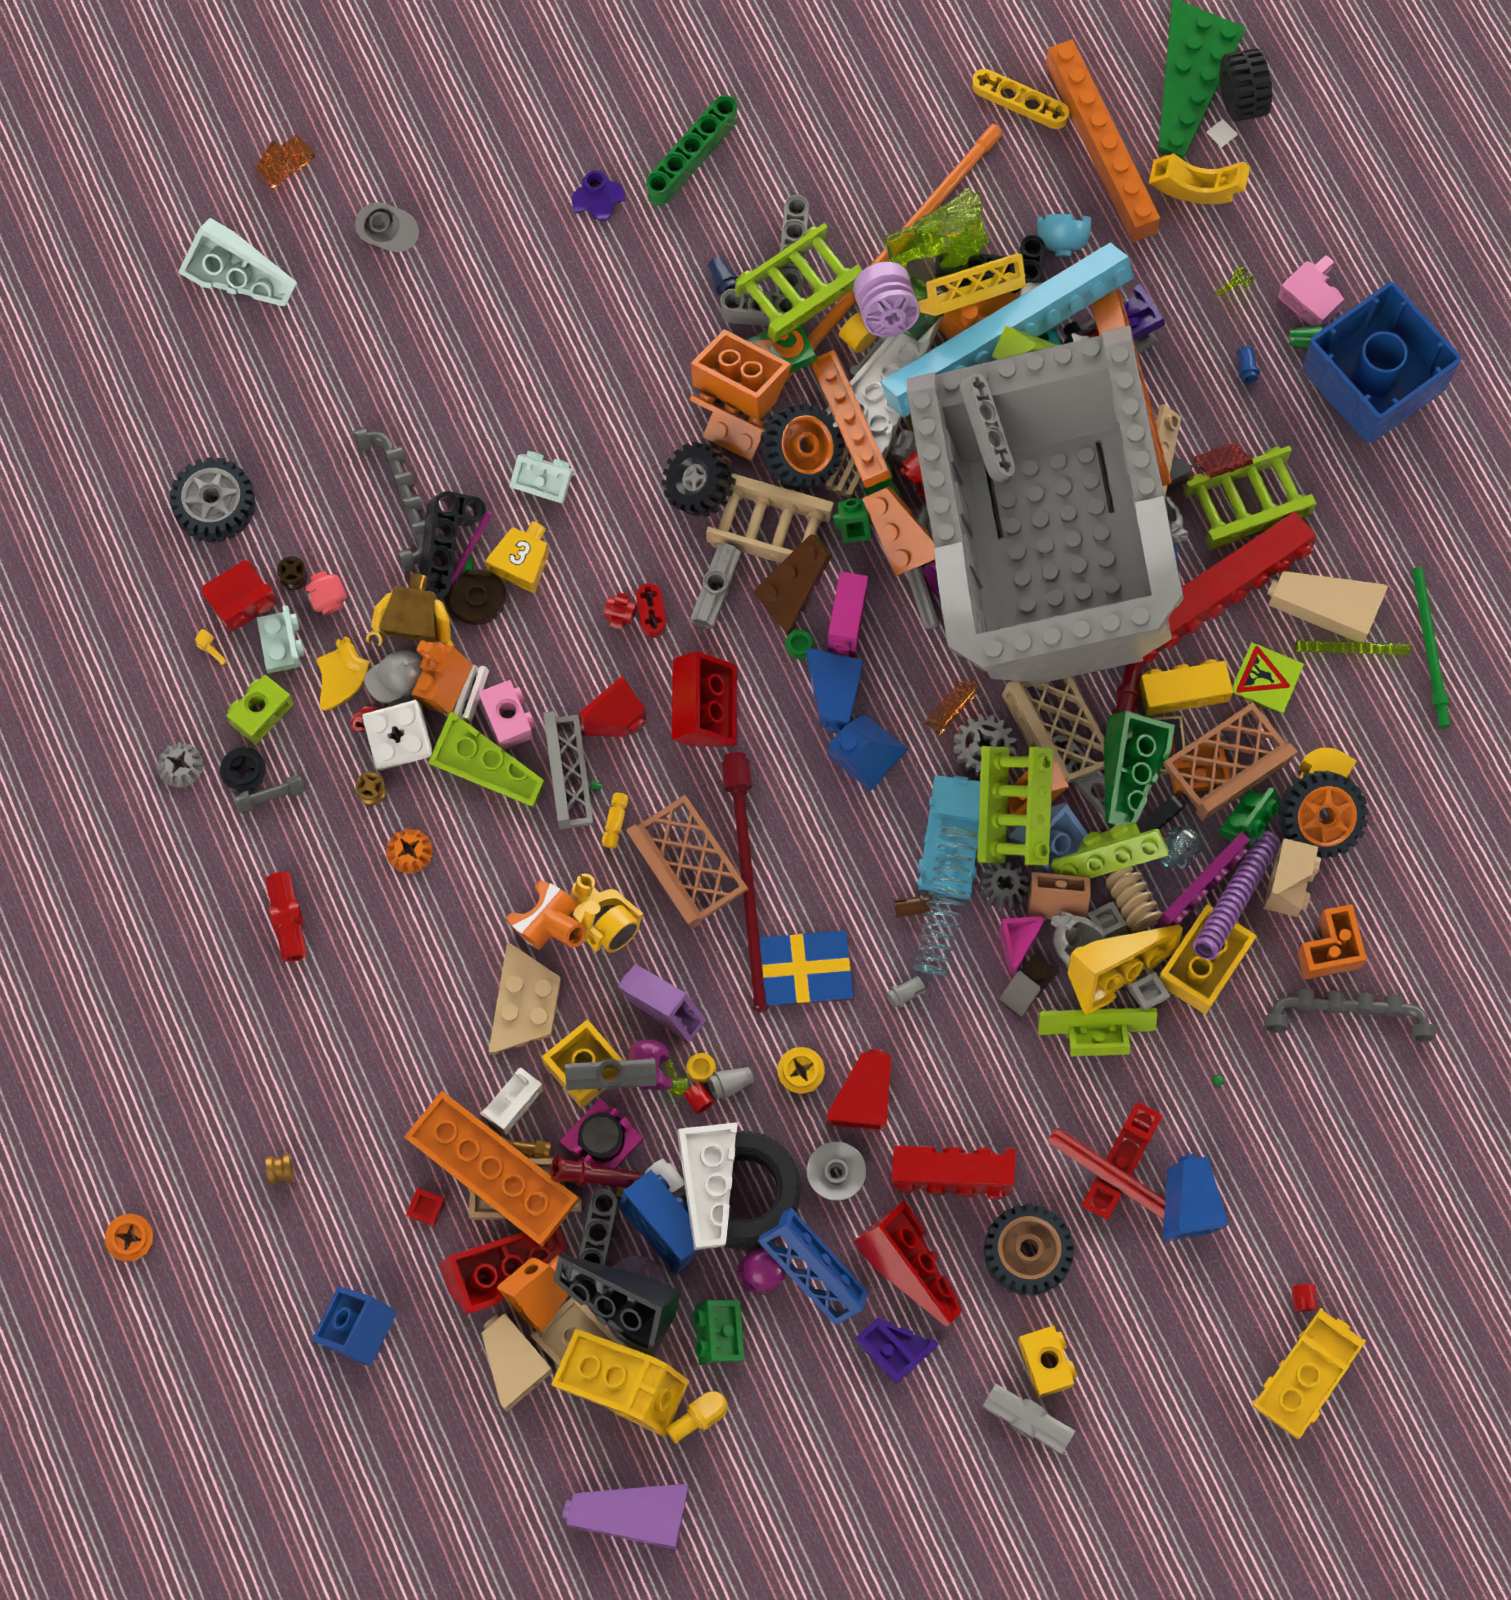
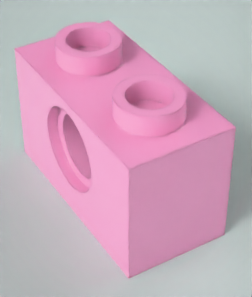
M511 680L478 692L485 714L501 749L506 750L533 739L531 729L535 728L534 721L530 712L524 713L521 704L525 703L524 697L519 687H513ZM507 710H512L516 713L509 719L501 716Z

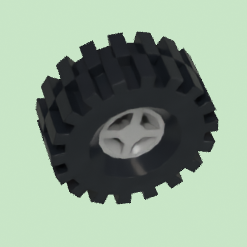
M692 442V445L687 443L683 445L684 451L677 449L673 452L676 457L674 459L669 457L666 462L670 464V467L663 470V475L667 476L666 480H662V486L667 488L663 493L665 497L669 498L668 502L675 506V508L696 517H700V515L707 517L710 516V512H719V505L725 506L728 503L725 498L727 495L732 496L734 492L730 490V485H735L736 479L731 477L732 474L736 473L735 468L730 466L732 464L731 459L726 457V454L704 443Z

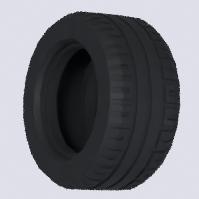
M737 1131L733 1162L740 1160L756 1162L769 1171L775 1179L777 1186V1198L770 1210L761 1217L748 1221L728 1218L725 1246L730 1249L735 1248V1250H752L754 1248H761L762 1245L758 1242L759 1237L778 1225L783 1212L792 1208L797 1213L801 1196V1183L797 1165L793 1161L792 1156H790V1153L782 1145L780 1146L779 1142L758 1132ZM779 1235V1236L775 1237L774 1239H772L771 1241L774 1242L775 1239H778V1238L781 1237V1236Z

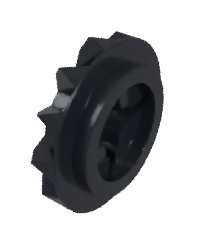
M240 747L230 751L223 758L220 765V775L223 782L229 789L237 790L240 793L247 790L253 791L257 785L263 783L265 773H267L262 755L256 750L247 747ZM245 760L248 769L252 771L246 772L242 780L240 773L235 770L241 769Z

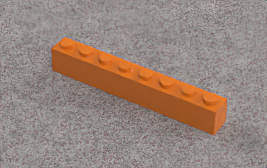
M1073 39L1049 47L1045 65L1064 104L1069 108V114L1131 242L1133 243L1157 234L1161 218Z

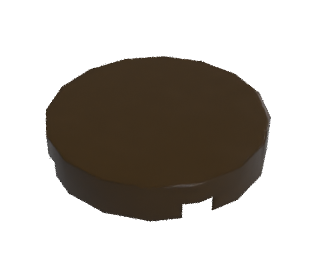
M481 569L469 570L463 573L451 585L449 590L450 607L455 616L464 623L472 625L486 624L496 619L503 610L505 604L504 587L491 572Z

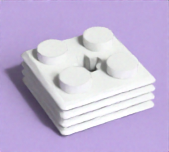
M413 700L363 714L362 717L376 769L384 770L431 757L433 750L420 702ZM396 728L405 732V735L401 736V742L399 743L391 738Z

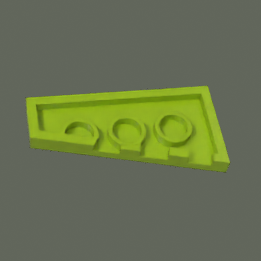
M452 711L449 713L428 764L533 808H535L546 782Z

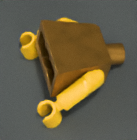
M411 574L409 588L395 586L393 592L387 593L374 607L371 623L373 630L366 636L368 643L372 641L373 635H376L379 638L378 646L385 642L386 636L434 643L439 640L441 644L454 647L453 642L450 640V619L443 602L437 600L434 592L425 591L427 576Z

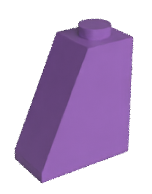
M636 964L623 976L621 983L618 985V988L628 1001L688 1043L691 1042L706 1022L705 1017L687 993Z

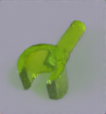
M1239 267L1234 271L1233 279L1215 292L1220 297L1239 284L1242 286L1251 285L1254 278L1249 275L1241 280L1242 275L1248 272V270Z
M670 1058L669 1061L664 1062L669 1077L672 1079L670 1093L673 1095H684V1091L689 1087L688 1078L677 1077V1072Z

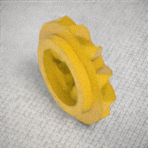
M797 1047L787 1051L781 1057L777 1072L780 1083L789 1092L802 1095L813 1092L822 1083L825 1067L823 1060L815 1051L805 1047ZM794 1061L800 1064L802 1068L809 1067L806 1071L807 1081L800 1075L793 1076V1073L796 1072V1063Z

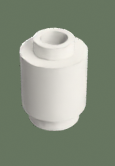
M661 1159L646 1170L645 1174L652 1170L656 1176L658 1174L662 1175L670 1186L668 1190L675 1198L680 1197L683 1199L686 1196L684 1180L671 1163Z

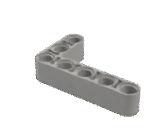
M792 195L785 201L780 252L801 239L808 230L809 203L802 195ZM800 210L802 213L794 214L791 211ZM792 234H796V235H799L800 237L793 239V238H790L789 236L792 235ZM788 263L779 270L789 283L796 285L793 288L801 297L803 275L794 263ZM778 286L776 292L762 291L779 313L785 314L782 309L792 307L791 302ZM728 289L721 295V316L726 322L769 326L770 319L763 310L754 309L759 305L748 291L737 297L735 289ZM733 303L738 305L737 308L727 307V305Z

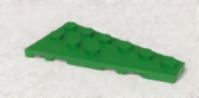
M1172 0L1158 152L1165 155L1174 153L1184 160L1220 85L1219 70L1222 56L1236 52L1246 27L1183 1Z

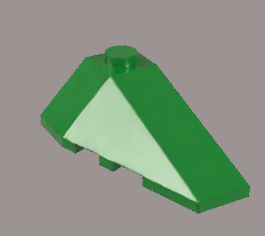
M1128 711L1108 716L1104 741L1105 823L1114 826L1137 823L1147 802V795L1152 785L1156 784L1160 776L1158 772L1163 762L1168 759L1171 753L1175 725Z

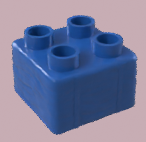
M1389 282L1312 337L1306 352L1303 372L1366 442H1374L1441 395L1455 374L1461 357L1399 286L1394 282Z

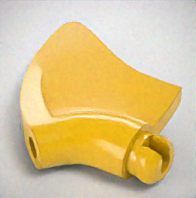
M343 637V640L337 639L336 646L338 649L316 659L322 674L320 708L323 711L336 708L352 698L365 684L364 677L366 672L371 669V661L359 657L355 646L351 644V640L348 637Z

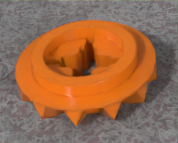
M405 828L400 832H395L390 841H387V859L390 865L399 872L406 874L419 872L429 864L432 858V844L428 836L419 829ZM403 842L410 847L416 845L414 848L416 859L410 856V854L402 855L404 852Z
M124 1214L115 1218L109 1224L105 1233L107 1250L113 1257L123 1262L137 1261L142 1256L148 1254V1250L153 1244V1230L146 1219L136 1214ZM133 1226V1235L141 1241L131 1242L127 1248L126 1242L118 1237V1235H128Z

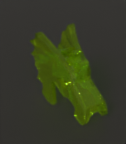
M967 187L948 204L919 218L914 225L888 234L883 238V244L887 247L888 262L898 263L905 268L907 267V262L911 260L931 258L949 252L940 265L941 268H953L967 264L968 257L972 255H980L979 249L985 248V245L990 243L988 232L984 231L981 217L983 206L982 203H979L981 199L980 193H973L971 188Z

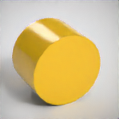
M860 312L853 315L839 332V337L855 353L864 351L878 337L867 331Z

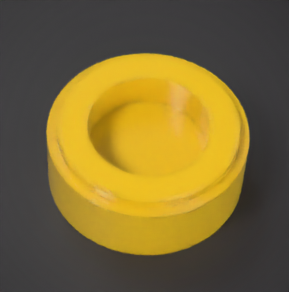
M706 1053L694 1054L687 1062V1075L695 1083H708V1077L713 1076V1073L716 1072L714 1059Z

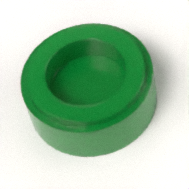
M804 630L791 632L786 638V652L793 659H806L808 648H814L812 636Z

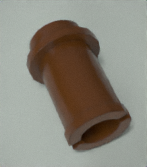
M919 893L920 896L894 899L896 917L900 918L915 914L926 916L925 913L931 912L929 895L923 896L922 893Z

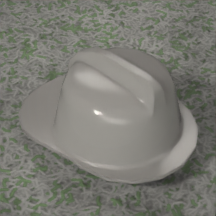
M375 202L366 205L356 216V232L367 243L388 251L402 252L413 247L418 240L419 227L417 221L411 214L399 208Z

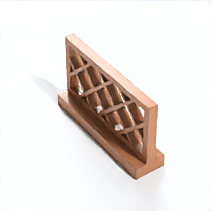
M1252 702L1165 760L1162 765L1197 808L1196 814L1203 822L1245 794L1248 790L1291 763L1298 751L1291 743L1287 745ZM1251 713L1258 722L1257 730L1241 727L1242 718ZM1223 730L1236 732L1235 745L1219 742L1220 732ZM1240 734L1256 736L1255 748L1240 746ZM1260 737L1270 738L1277 748L1272 751L1259 749ZM1201 745L1214 747L1213 759L1197 757L1198 747ZM1218 748L1234 751L1233 762L1218 761ZM1238 752L1254 754L1253 764L1250 766L1237 764ZM1178 760L1192 762L1190 774L1180 773L1173 764ZM1196 763L1212 766L1210 778L1195 775ZM1216 767L1232 769L1231 779L1228 781L1215 779ZM1193 783L1209 784L1208 794L1200 799L1193 790Z
M683 795L638 826L634 824L626 830L691 930L701 924L700 921L749 890L686 795ZM685 804L690 812L688 824L672 821L674 811ZM667 815H669V816H668V820H664V819H663L664 817H666ZM693 818L695 819V821L697 822V824H698L699 826H697V825H692ZM655 823L666 825L663 840L651 838L646 829ZM671 826L686 828L683 843L668 841ZM691 829L703 831L705 834L703 847L688 844ZM709 842L711 843L714 849L708 848ZM655 843L662 844L661 851ZM667 845L682 848L679 863L670 862L665 859L664 855ZM686 849L702 852L699 867L683 864ZM706 853L719 855L721 858L719 871L703 868ZM724 865L728 868L730 873L723 871ZM671 867L678 868L676 874ZM682 869L698 871L695 886L683 885L680 882ZM702 872L718 875L715 890L699 888ZM722 876L734 878L739 885L738 888L730 893L719 891ZM686 890L693 891L692 898ZM698 892L713 895L711 906L700 912L695 904ZM718 896H722V897H723V898H721L720 900L717 901V897H718Z

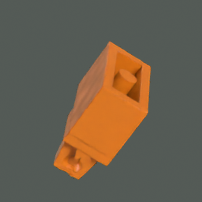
M421 640L416 651L423 657L420 665L422 672L411 695L428 710L449 714L457 702L473 664L453 646L444 645L440 642L434 643Z

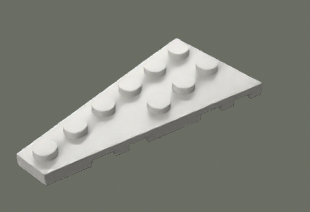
M920 312L919 318L911 328L896 336L887 337L849 382L883 459L886 458L902 416L887 403L880 381L929 352L943 318L942 314L934 316ZM830 407L825 410L828 412L826 417H833L834 419ZM836 422L833 424V427L838 426Z

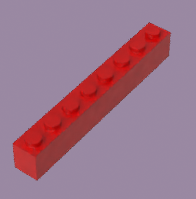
M1294 511L1182 586L1184 599L1168 617L1172 639L1143 656V661L1134 664L1136 666L1143 663L1149 664L1166 647L1167 649L1173 648L1179 643L1181 637L1187 633L1193 634L1198 631L1206 620L1219 617L1227 606L1233 602L1235 604L1241 602L1249 591L1255 587L1257 589L1262 588L1270 580V577L1276 573L1282 574L1283 571H1287L1292 562L1298 558L1304 559L1309 556L1314 550L1316 534Z

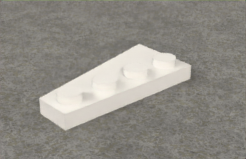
M738 1122L682 1128L677 1131L694 1250L724 1247L726 1245Z

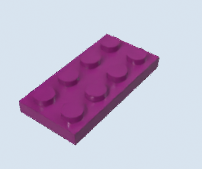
M1241 832L1162 914L1154 927L1158 929L1180 925L1189 914L1187 908L1193 911L1209 893L1207 888L1212 891L1223 880V877L1229 872L1226 868L1231 871L1243 859L1242 857L1248 852L1244 847L1250 839Z

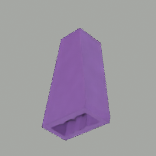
M685 1484L573 1493L572 1500H566L562 1518L567 1519L566 1525L570 1528L676 1550L689 1487Z

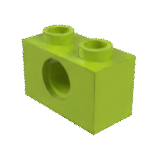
M264 674L260 680L256 679L250 684L247 694L241 700H236L232 703L226 717L232 727L256 746L294 703L288 692ZM257 704L265 705L264 709L260 712L251 711Z

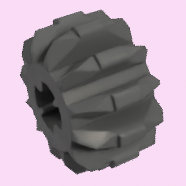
M998 862L995 863L994 871L986 869L984 873L986 878L980 880V886L984 888L981 891V897H990L987 901L989 907L993 906L995 902L998 903L997 909L999 912L1003 910L1006 904L1010 911L1015 909V903L1022 905L1025 901L1022 895H1028L1029 888L1025 886L1028 883V877L1020 876L1022 872L1021 867H1017L1014 871L1011 870L1012 865L1010 862L1006 863L1005 869H1002ZM1006 883L1010 885L1009 889L1004 888L1001 890L999 888L1000 885L1004 886Z

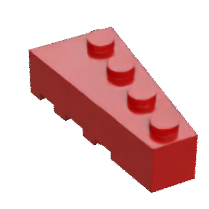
M894 1146L891 1187H897V1191L903 1193H913L915 1189H925L931 1195H944L945 1191L957 1192V1196L974 1197L975 1193L987 1194L988 1199L1002 1200L1005 1196H1010L1014 1186L1016 1149L1005 1148V1154H996L991 1151V1148H978V1150H974L972 1153H966V1150L960 1147L943 1148L942 1153H936L935 1147Z

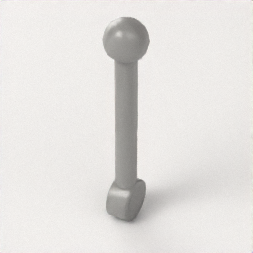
M879 336L878 342L859 364L850 368V375L852 377L859 372L887 337Z

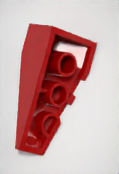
M902 1201L869 1226L854 1240V1243L872 1267L944 1326H948L963 1310L948 1279L940 1275L935 1265V1261L938 1258L935 1251L929 1252L922 1236L926 1232L922 1224L906 1202Z

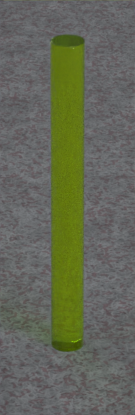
M1300 640L1295 642L1296 652L1410 655L1411 650L1410 644Z

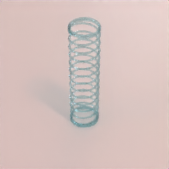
M942 826L940 830L942 834L939 837L951 844L938 845L937 849L952 856L940 855L934 858L937 862L949 867H934L932 869L936 874L946 878H932L930 882L943 889H932L928 893L944 901L931 900L926 902L928 907L941 912H925L923 915L926 918L938 923H923L921 925L923 929L939 935L923 934L919 936L921 940L936 946H918V951L933 957H916L914 960L919 964H914L913 969L948 977L949 970L920 960L952 962V959L927 952L921 948L954 951L955 949L923 937L953 940L957 938L956 936L925 926L959 928L958 925L928 915L961 917V914L938 908L929 903L963 906L964 904L931 892L965 895L964 891L953 889L934 881L968 883L967 880L949 876L936 870L970 872L969 869L943 862L939 858L972 861V858L946 851L940 847L971 850L975 848L951 841L942 836L976 839L978 834L962 828Z

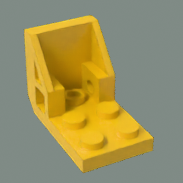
M575 1329L551 1385L559 1390L607 1407L615 1414L649 1431L666 1437L665 1427L672 1424L690 1381L670 1365L657 1358Z

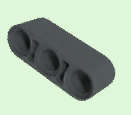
M601 1189L596 1191L591 1198L579 1259L587 1260L590 1257H595L600 1260L601 1265L607 1266L618 1215V1201L612 1191ZM602 1199H608L613 1203L612 1208L607 1212H601L596 1208L597 1203ZM596 1228H602L607 1232L606 1237L601 1241H594L590 1238L591 1232Z

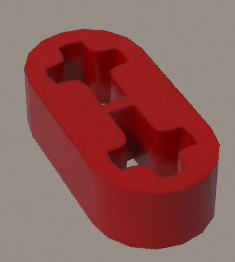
M646 583L641 585L636 592L642 632L646 636L656 638L661 636L666 630L664 605L660 588L655 584ZM651 592V595L655 596L653 597V606L648 607L647 600L645 599V593ZM650 614H655L656 622H660L655 629H652L651 625H649Z

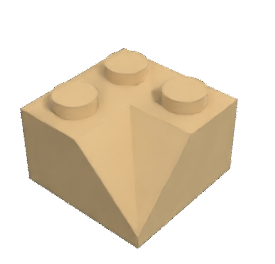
M1283 839L1274 858L1263 909L1298 917L1302 909H1307L1310 899V893L1306 892L1307 883L1313 882L1321 862V857L1316 856L1317 846Z

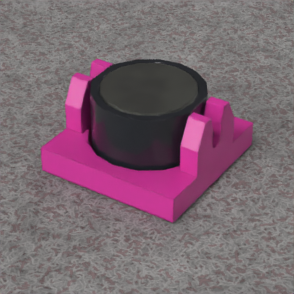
M600 1098L559 1142L578 1160L584 1159L596 1166L617 1169L644 1138L631 1126V1123L625 1116L622 1117L616 1108L612 1106L610 1108Z

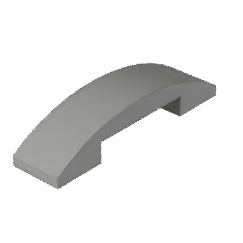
M1113 901L1087 914L1088 919L1105 932L1106 939L1129 934L1127 924ZM1148 967L1140 973L1136 982L1130 984V987L1125 984V987L1143 1010L1149 1009L1170 998V994L1157 973H1153Z

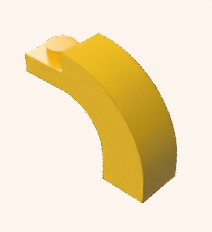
M1173 153L1154 159L1149 184L1162 193L1179 200L1198 204H1223L1232 202L1233 194L1245 191L1250 166L1245 162H1239L1219 169H1204L1185 162Z

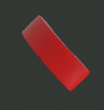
M1136 1101L1106 1160L1132 1176L1163 1115ZM1097 1175L1081 1207L1108 1221L1123 1192Z

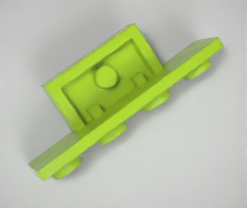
M1136 823L1128 825L1118 824L1105 832H1091L1082 838L1078 852L1053 859L1051 866L1055 874L1090 877L1091 879L1168 855L1169 850L1159 829L1140 833Z
M1141 1007L1098 1009L1089 1015H1086L1082 1009L1039 1012L1038 1034H1068L1070 1057L1129 1055L1130 1042L1128 1032L1155 1031L1157 1008L1143 1010Z

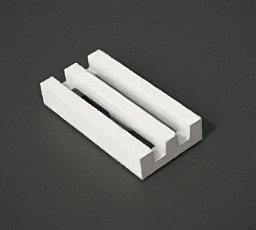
M473 665L452 710L453 713L464 721L472 722L480 699L478 692L483 690L489 673L486 666H480L479 668ZM475 674H477V678H476V680H475V683H474V686H473V689H472V692H471V689H470V688H471L472 682H473V680H474ZM469 699L464 714H462L466 700Z

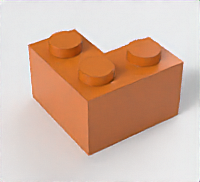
M1353 905L1323 910L1318 919L1323 939L1302 943L1297 951L1304 980L1358 970L1367 961Z

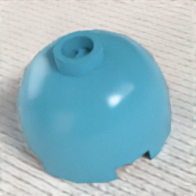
M1073 214L1046 215L1045 219L1037 217L1038 236L1043 239L1046 250L1055 252V257H1071L1072 252L1081 250L1086 246L1090 238L1091 217L1082 216V221L1075 220Z

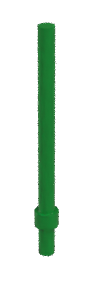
M1416 567L1412 569L1433 690L1431 695L1432 707L1436 709L1439 729H1447L1450 727L1447 708L1450 705L1448 693L1444 691L1424 570L1422 567Z

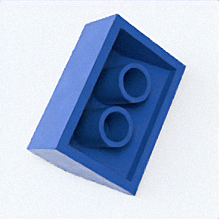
M650 1170L623 1191L619 1209L674 1275L677 1276L703 1249L694 1250L689 1211L686 1203L680 1197L675 1198L668 1190L670 1186L662 1175L658 1174L656 1176Z

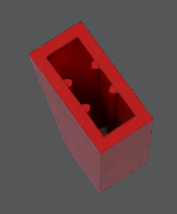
M870 1049L868 1053H861L827 1113L826 1126L885 1131L891 1055L885 1054V1051L880 1049Z

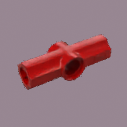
M290 872L272 873L265 877L271 903V907H269L270 918L274 932L277 933L283 962L300 961L308 957L302 931L304 926L299 902L296 901Z

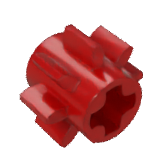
M618 592L615 598L608 597L604 609V618L609 619V626L623 629L626 623L632 624L637 604L631 603V595Z

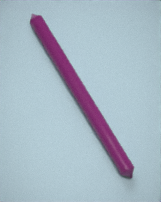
M491 511L485 513L452 573L451 585L457 580L492 516Z

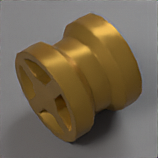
M366 772L358 777L355 788L359 799L368 806L380 804L385 799L387 791L382 777L375 772Z
M290 1153L283 1154L280 1158L273 1156L265 1158L267 1178L270 1186L277 1185L280 1181L294 1182V1169Z

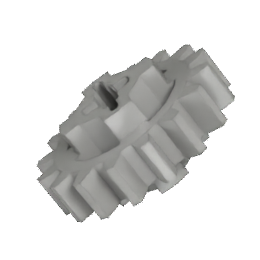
M979 714L977 722H974L972 718H968V727L964 725L959 726L958 731L960 734H955L954 742L957 745L954 746L953 752L960 754L957 758L958 764L966 762V772L974 768L975 776L977 777L981 772L980 743H983L985 746L989 744L994 747H1000L1003 743L1004 747H1010L1009 756H1014L1015 749L1011 747L1015 746L1016 738H1009L1012 734V729H1003L1004 720L995 723L994 715H991L987 721L984 720L982 714ZM969 735H971L973 743L969 744V747L966 748L965 742Z

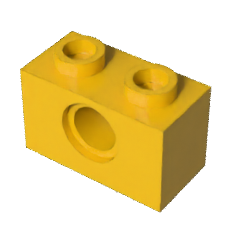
M1053 1325L1019 1337L1017 1342L1037 1399L1073 1387L1075 1384L1073 1379L1077 1378L1073 1362L1071 1360L1067 1361L1063 1350L1067 1349L1061 1331L1056 1332ZM1044 1354L1053 1355L1057 1361L1056 1367L1051 1369L1044 1367L1041 1363V1356Z

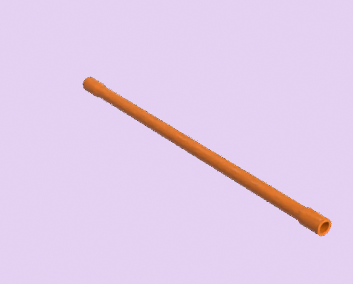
M991 124L984 131L971 150L870 266L879 262H891L982 156L1002 137L1003 131L999 126ZM853 290L836 303L807 337L813 351L855 304L856 299ZM794 371V372L788 374V376H787V378H786V380H785V383L789 380V378H790L796 371Z

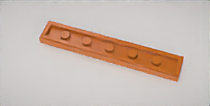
M835 350L818 356V360L810 365L865 488L892 478Z

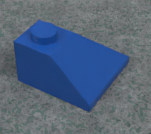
M864 713L846 724L828 744L827 756L868 790L872 791L908 751V748Z

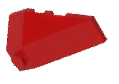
M560 1227L556 1229L543 1247L524 1232L448 1256L439 1263V1267L448 1292L468 1315L495 1306L505 1297L497 1289L498 1285L530 1258H536L548 1264L556 1255L564 1252L567 1246Z

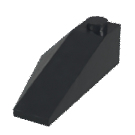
M564 1254L558 1256L554 1282L580 1305L586 1304L599 1315L596 1319L601 1324L605 1325L608 1323L620 1334L618 1339L625 1345L653 1357L675 1318L681 1292L653 1278Z

